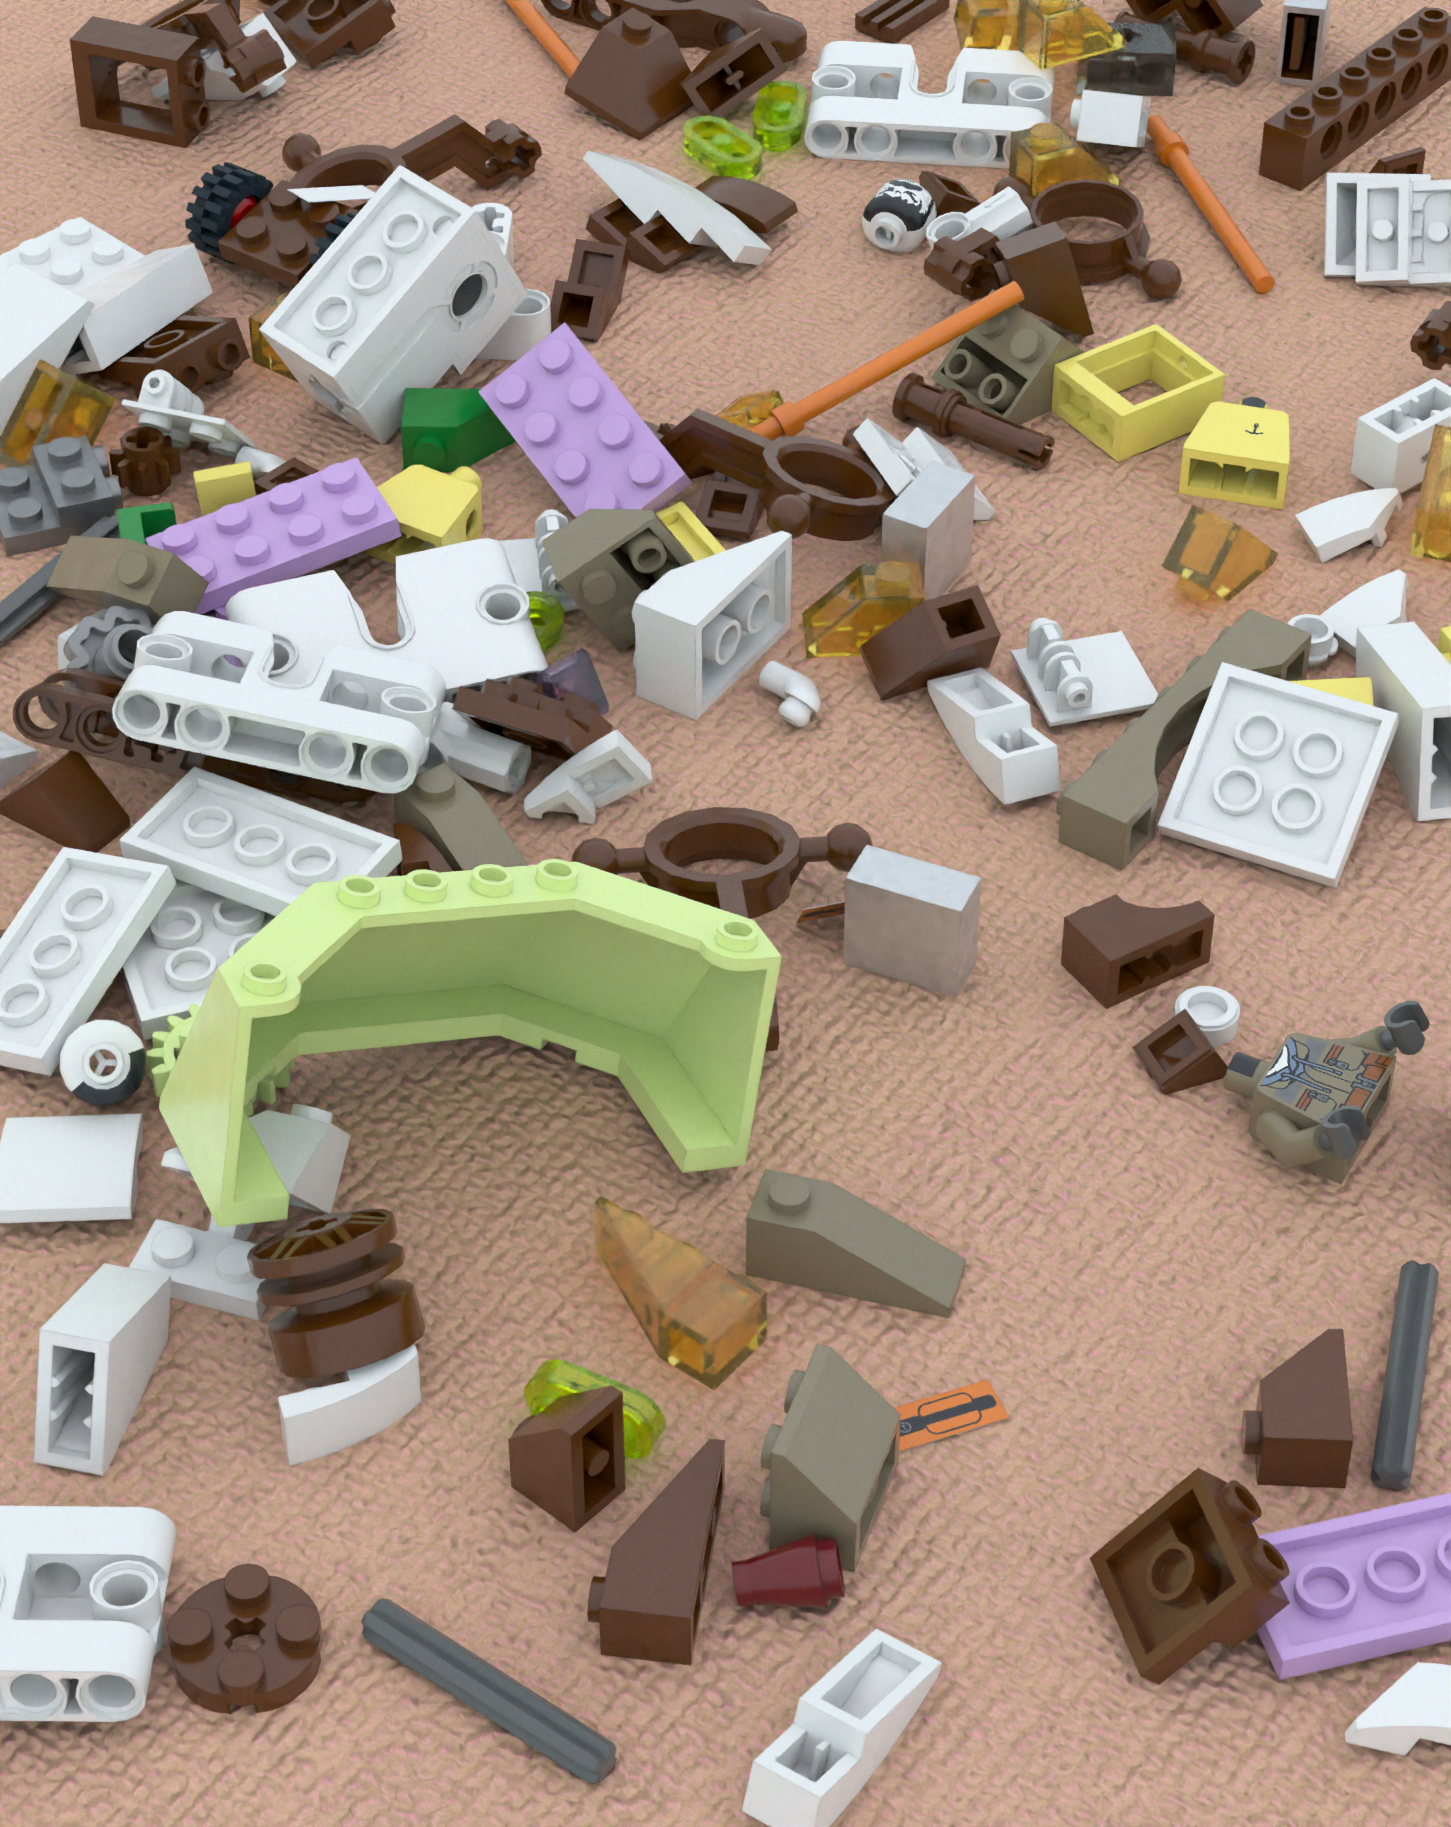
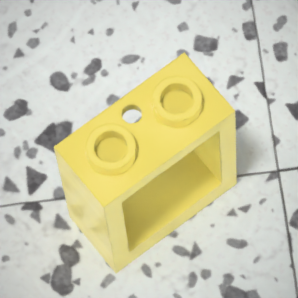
M1155 324L1055 364L1051 410L1113 459L1120 462L1192 432L1210 403L1222 402L1225 374L1166 330ZM1150 379L1167 391L1137 405L1131 404L1118 394L1120 391Z

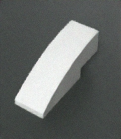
M982 667L927 681L930 697L956 746L972 770L1003 804L1006 805L1061 791L1057 745L1032 727L1030 704Z
M875 1629L799 1698L794 1723L753 1760L742 1812L770 1827H830L863 1788L898 1740L937 1679L942 1662Z

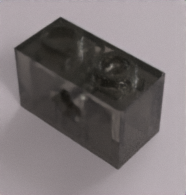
M1078 22L1075 61L1076 94H1082L1083 90L1137 96H1173L1176 65L1175 24Z

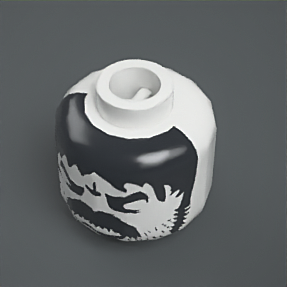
M895 179L887 182L864 208L862 216L863 231L868 240L877 247L896 252H912L926 237L928 225L936 219L935 202L927 190L911 180Z
M94 1020L80 1025L67 1037L60 1052V1072L65 1086L78 1099L91 1105L111 1106L127 1100L139 1089L146 1074L147 1054L141 1039L130 1027L114 1020ZM100 1050L111 1051L116 1059H105ZM93 1054L99 1062L95 1072L90 1067V1059ZM105 1066H116L110 1075L100 1076Z

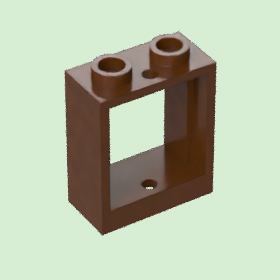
M92 16L70 38L81 127L187 148L201 131H204L208 126L210 106L205 100L204 90L206 64L204 59L201 58L199 37ZM115 59L166 69L171 110L120 100Z

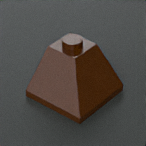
M631 8L601 28L568 81L564 93L639 141L693 106L680 86L691 71L671 30L635 8Z

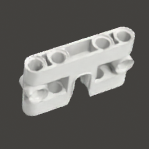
M834 41L825 45L820 51L817 70L812 75L811 103L804 136L805 144L810 152L819 157L1018 170L1033 169L1041 165L1046 158L1051 125L1055 68L1051 59L1042 53L963 48L948 74L945 92L929 94L917 89L919 70L911 45ZM887 73L891 74L894 77L887 78L882 77L879 74ZM986 79L989 80L990 83H981L976 80Z
M475 539L396 556L397 618L400 642L393 645H383L373 640L361 608L334 570L248 588L232 596L226 604L225 612L228 621L272 630L274 666L268 678L281 684H304L310 669L336 644L417 661L434 667L442 674L446 683V695L443 702L454 703L460 686L481 692L487 679L507 684L510 676L519 677L544 688L542 695L544 696L550 692L554 683L529 617V597L524 589L517 585L503 545L495 539ZM352 681L343 682L344 686L350 691L366 693V690L358 683Z
M173 611L165 614L158 620L150 635L143 636L137 641L134 669L128 675L112 707L113 720L118 729L126 736L140 741L381 793L395 794L406 790L413 783L419 766L427 760L431 733L446 695V683L442 674L430 665L338 644L325 653L319 662L310 669L304 684L287 685L274 682L268 678L274 666L272 630L186 611ZM224 655H232L239 658L246 667L231 665L225 660ZM352 681L358 683L366 690V693L350 691L344 686L343 682Z
M0 1506V1721L117 1722L129 1720L142 1711L145 1707L154 1655L161 1650L165 1641L162 1611L177 1535L174 1523L165 1514L155 1509L144 1507Z

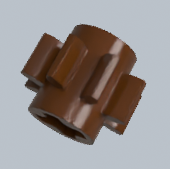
M133 428L119 438L121 449L109 451L112 475L118 476L121 488L128 487L131 493L138 496H154L164 492L171 486L170 474L181 473L179 448L172 447L171 436H163L162 432L156 428Z

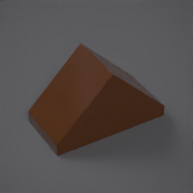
M759 28L708 53L682 81L680 86L705 125L710 126L788 69L764 31Z
M68 751L38 770L0 800L1 815L67 848L97 853L130 827L128 814L82 754L74 751Z

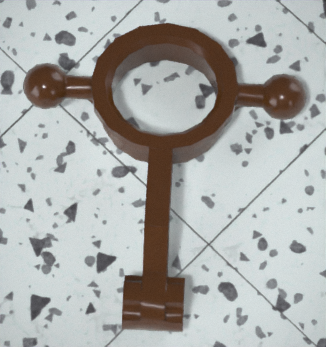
M181 0L139 24L140 26L199 37L200 50L218 49L223 59L224 69L231 67L235 73L229 79L242 93L249 91L287 68L282 49L266 29L252 36H245L238 26L241 23L240 0ZM115 59L117 72L118 67L126 61ZM142 65L143 67H145V68L148 69L149 71L161 69V68H156V67H151V66Z
M454 114L393 149L383 145L361 144L337 149L322 156L321 147L314 137L304 133L294 134L284 143L282 159L289 169L297 172L289 183L302 188L357 185L382 186L396 168L401 165L428 182L456 167L488 190L513 175L520 179L530 176L535 172V163L542 156V151L538 141L514 123L506 124L501 119L493 120L485 126L486 131L484 135ZM366 203L356 206L353 209L360 211L366 205Z
M1013 175L1005 177L995 185L992 197L1005 188L1010 187L1019 194L1022 202L1028 208L1033 223L1024 232L1054 221L1057 222L1065 218L1082 216L1104 218L1120 224L1126 229L1124 233L1108 239L1093 241L1067 239L1079 282L1109 281L1129 273L1141 280L1143 291L1150 298L1165 300L1172 298L1178 292L1182 282L1180 269L1172 261L1161 258L1154 261L1146 259L1150 246V235L1143 222L1144 211L1139 199L1126 188L1107 181L1082 179L1056 184L1046 188L1035 197L1032 195L1030 185L1021 177ZM982 227L957 242L948 236L942 237L934 243L931 254L924 261V274L935 280L946 290L960 295L971 302L979 298L982 299L989 295L992 289L995 291L999 289L992 263L1000 261L995 245L1000 240L996 235Z
M698 408L665 436L660 434V427L654 423L644 421L688 477L703 465L751 487L760 489L758 496L763 507L767 510V524L772 533L785 531L792 534V539L799 538L807 533L819 538L837 541L863 540L873 535L880 513L888 509L895 497L894 491L853 436V433L860 425L853 426L847 430L843 437L842 445L828 440L805 436L780 437L772 441ZM804 484L816 485L834 491L844 497L833 496L812 489Z
M712 807L686 811L661 821L647 833L644 847L616 849L606 839L594 837L584 840L575 848L571 862H579L615 875L640 873L648 886L752 919L776 910L789 898L791 887L807 862L828 861L838 871L850 872L865 846H873L869 834L858 824L846 822L835 825L826 836L800 838L792 825L772 814L748 808ZM715 858L744 859L764 864V866L752 871L733 874H702L680 868L692 862ZM776 994L765 1051L778 1050L779 1045Z

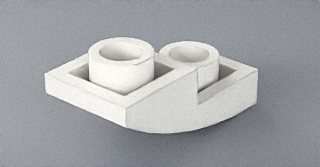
M415 1344L383 1360L345 1371L346 1382L324 1387H313L302 1392L279 1396L283 1444L289 1466L314 1460L359 1443L386 1429L422 1402L418 1353Z

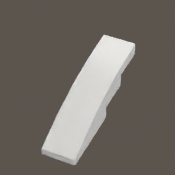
M588 151L582 158L644 224L662 214L689 244L711 247L718 245L733 262L761 265L772 250L728 210L696 188L656 168L617 155Z

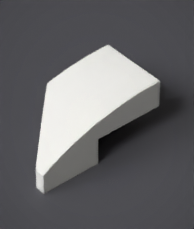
M1397 488L1373 489L1329 500L1300 512L1295 517L1301 532L1323 563L1368 540L1372 542L1374 547H1382L1387 538L1384 528L1393 511L1400 512L1403 502Z
M1397 570L1378 577L1351 592L1320 615L1333 625V637L1337 639L1340 648L1356 659L1357 627L1407 622L1405 614L1406 593H1409L1407 575L1403 571Z
M616 729L575 754L547 776L524 799V811L530 818L542 819L543 813L547 811L577 814L578 823L594 824L596 818L595 807L602 808L652 782L651 765Z
M1417 1662L1354 1720L1344 1733L1346 1743L1403 1756L1410 1751L1420 1738L1451 1745V1665Z

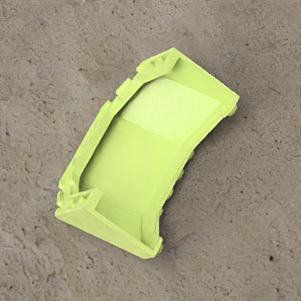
M547 859L541 861L538 865L502 867L494 864H484L475 867L473 870L439 873L422 869L412 871L404 876L371 878L364 875H349L343 877L340 881L317 882L307 888L217 969L162 1091L159 1110L218 1227L286 1220L288 1218L290 1195L247 1116L244 1107L257 1095L258 1083L267 1074L276 1077L299 1055L489 1036H502L541 1050L547 1044V1041L576 1050L575 1062L617 1076L682 1173L745 1166L782 956L752 919L579 862Z

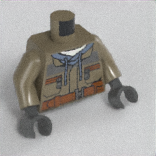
M1416 1001L1399 1003L1392 1007L1385 1015L1384 1023L1386 1027L1378 1026L1353 1038L1323 1039L1301 1033L1287 1035L1270 1063L1241 1052H1236L1228 1066L1224 1088L1252 1099L1248 1132L1253 1140L1263 1144L1285 1167L1303 1165L1331 1181L1342 1184L1389 1105L1397 1057L1394 1055L1397 1047L1403 1054L1414 1055L1424 1045L1425 1037L1422 1032L1429 1028L1430 1022L1421 1005Z

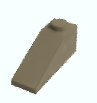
M70 536L45 587L52 592L107 610L116 605L125 607L128 610L131 608L142 609L148 614L151 624L156 625L158 620L165 614L173 611L195 613L209 582L174 553L130 539Z
M445 762L415 776L413 783L406 790L394 794L396 823L406 822L423 834L443 855L452 871L473 870L475 867L484 864H494L502 867L528 865L481 794Z
M765 1169L746 1217V1275L945 1318L950 1317L965 1271L966 1259L832 1182Z

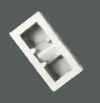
M1083 90L1081 100L1073 99L1070 129L1078 130L1076 141L1145 148L1151 97Z
M1436 378L1357 419L1350 473L1374 489L1397 488L1399 493H1402L1451 466V387Z

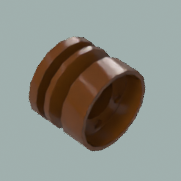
M363 1209L314 1217L275 1234L250 1249L247 1261L251 1274L259 1279H265L259 1284L257 1289L259 1301L266 1306H291L274 1317L267 1328L279 1370L285 1376L312 1378L357 1369L388 1358L410 1347L424 1335L426 1327L414 1285L405 1279H383L401 1267L405 1260L403 1247L396 1243H390L398 1231L392 1212L386 1209Z

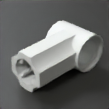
M1007 187L965 214L962 212H951L937 217L928 225L926 236L931 250H933L934 243L942 237L948 236L957 242L981 227L996 235L1001 241L1024 232L1030 228V224L1033 221L1028 208L1022 202L1019 194L1012 188Z
M443 702L431 733L427 760L419 766L416 775L445 762L461 777L514 795L524 784L527 770L531 764V747L474 727L452 709L454 703Z

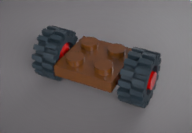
M224 162V166L217 164L212 167L213 174L205 172L201 177L204 184L202 188L195 185L192 194L197 196L195 203L188 202L186 211L192 213V217L185 220V226L187 229L192 230L187 236L190 242L195 243L196 249L228 263L238 264L294 288L360 211L336 201L307 202L287 190L302 187L284 180L274 187L273 183L266 179L265 176L235 164Z

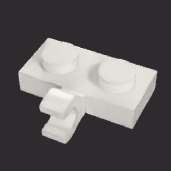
M211 1215L208 1231H203L156 1219L128 1267L171 1275L170 1298L255 1320H260L267 1307L259 1301L257 1295L259 1284L265 1279H259L252 1275L247 1261L250 1249L257 1245L246 1241L253 1229L254 1223L218 1227Z

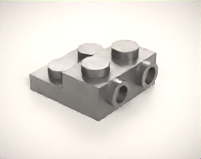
M86 435L74 438L60 437L52 440L50 443L32 446L34 465L7 467L0 470V540L7 557L67 544L70 536H81L102 517H111L115 515L116 509L123 508L120 485L116 476L110 477L108 460L102 445L91 447Z

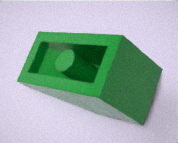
M406 388L401 420L404 470L411 465H423L439 472H454L458 467H469L514 443L516 440L479 394L481 389Z

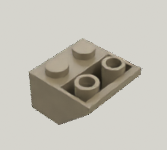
M1014 305L961 335L931 379L947 390L955 389L963 393L968 404L1017 424H1023L1051 411L1054 365L1085 352L1019 306Z
M588 509L542 540L557 582L619 653L635 643V623L632 620V609L639 594L644 590H648L668 571L695 562L693 557L653 510Z
M817 1344L806 1371L795 1370L791 1376L784 1403V1411L787 1415L783 1425L772 1424L766 1434L761 1453V1468L770 1470V1475L763 1491L760 1514L770 1518V1550L814 1532L817 1535V1539L835 1537L842 1569L855 1572L898 1465L901 1414L832 1347Z

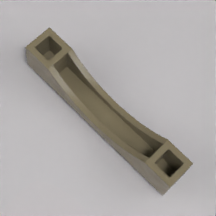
M1249 609L1232 627L1226 626L1219 634L1215 644L1202 657L1196 656L1193 658L1185 674L1171 687H1164L1157 696L1155 703L1140 718H1133L1127 725L1123 735L1109 749H1102L1094 758L1091 767L1076 782L1070 781L1066 784L1060 793L1056 806V812L1060 815L1058 842L1122 871L1154 838L1159 792L1158 778L1174 755L1187 746L1192 738L1221 663H1228L1286 681L1306 680L1312 634L1252 609Z

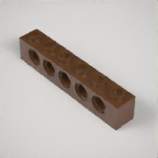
M1422 8L1265 121L1259 175L1295 190L1302 191L1451 80V16L1440 8Z

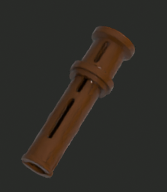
M1121 11L1113 23L1112 28L1122 30L1121 33L1117 31L1112 32L1114 42L1126 43L1189 61L1191 67L1197 72L1205 73L1208 70L1229 75V79L1232 82L1242 83L1247 79L1254 64L1255 44L1248 39L1236 42L1219 37L1217 31L1212 29H1205L1195 33L1134 16L1125 11Z
M914 372L908 374L903 379L893 400L892 412L895 418L901 421H907L911 418L932 427L935 435L942 438L945 436L951 437L956 434L1017 459L1037 470H1042L1052 456L1053 450L1045 448V446L1053 447L1055 445V440L1052 436L1036 432L968 404L966 397L960 391L950 389L946 392L926 384L924 378Z

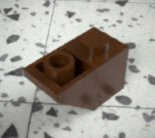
M975 585L923 601L863 643L859 651L882 701L927 687L928 680L981 667L983 669L988 668L1001 634L979 586Z

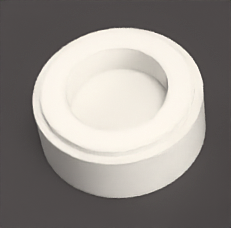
M1197 986L1185 990L1176 999L1174 1016L1186 1009L1214 1047L1224 1045L1236 1036L1239 1026L1240 1006L1235 997L1227 991L1213 986Z

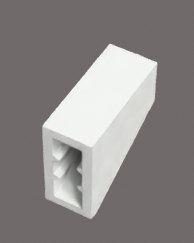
M104 1263L40 1328L34 1445L35 1463L102 1476L108 1470L168 1341L171 1275Z

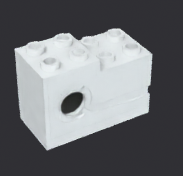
M399 165L264 322L259 331L310 398L382 445H385L401 426L406 388H433L449 368L461 375L529 293L475 209Z

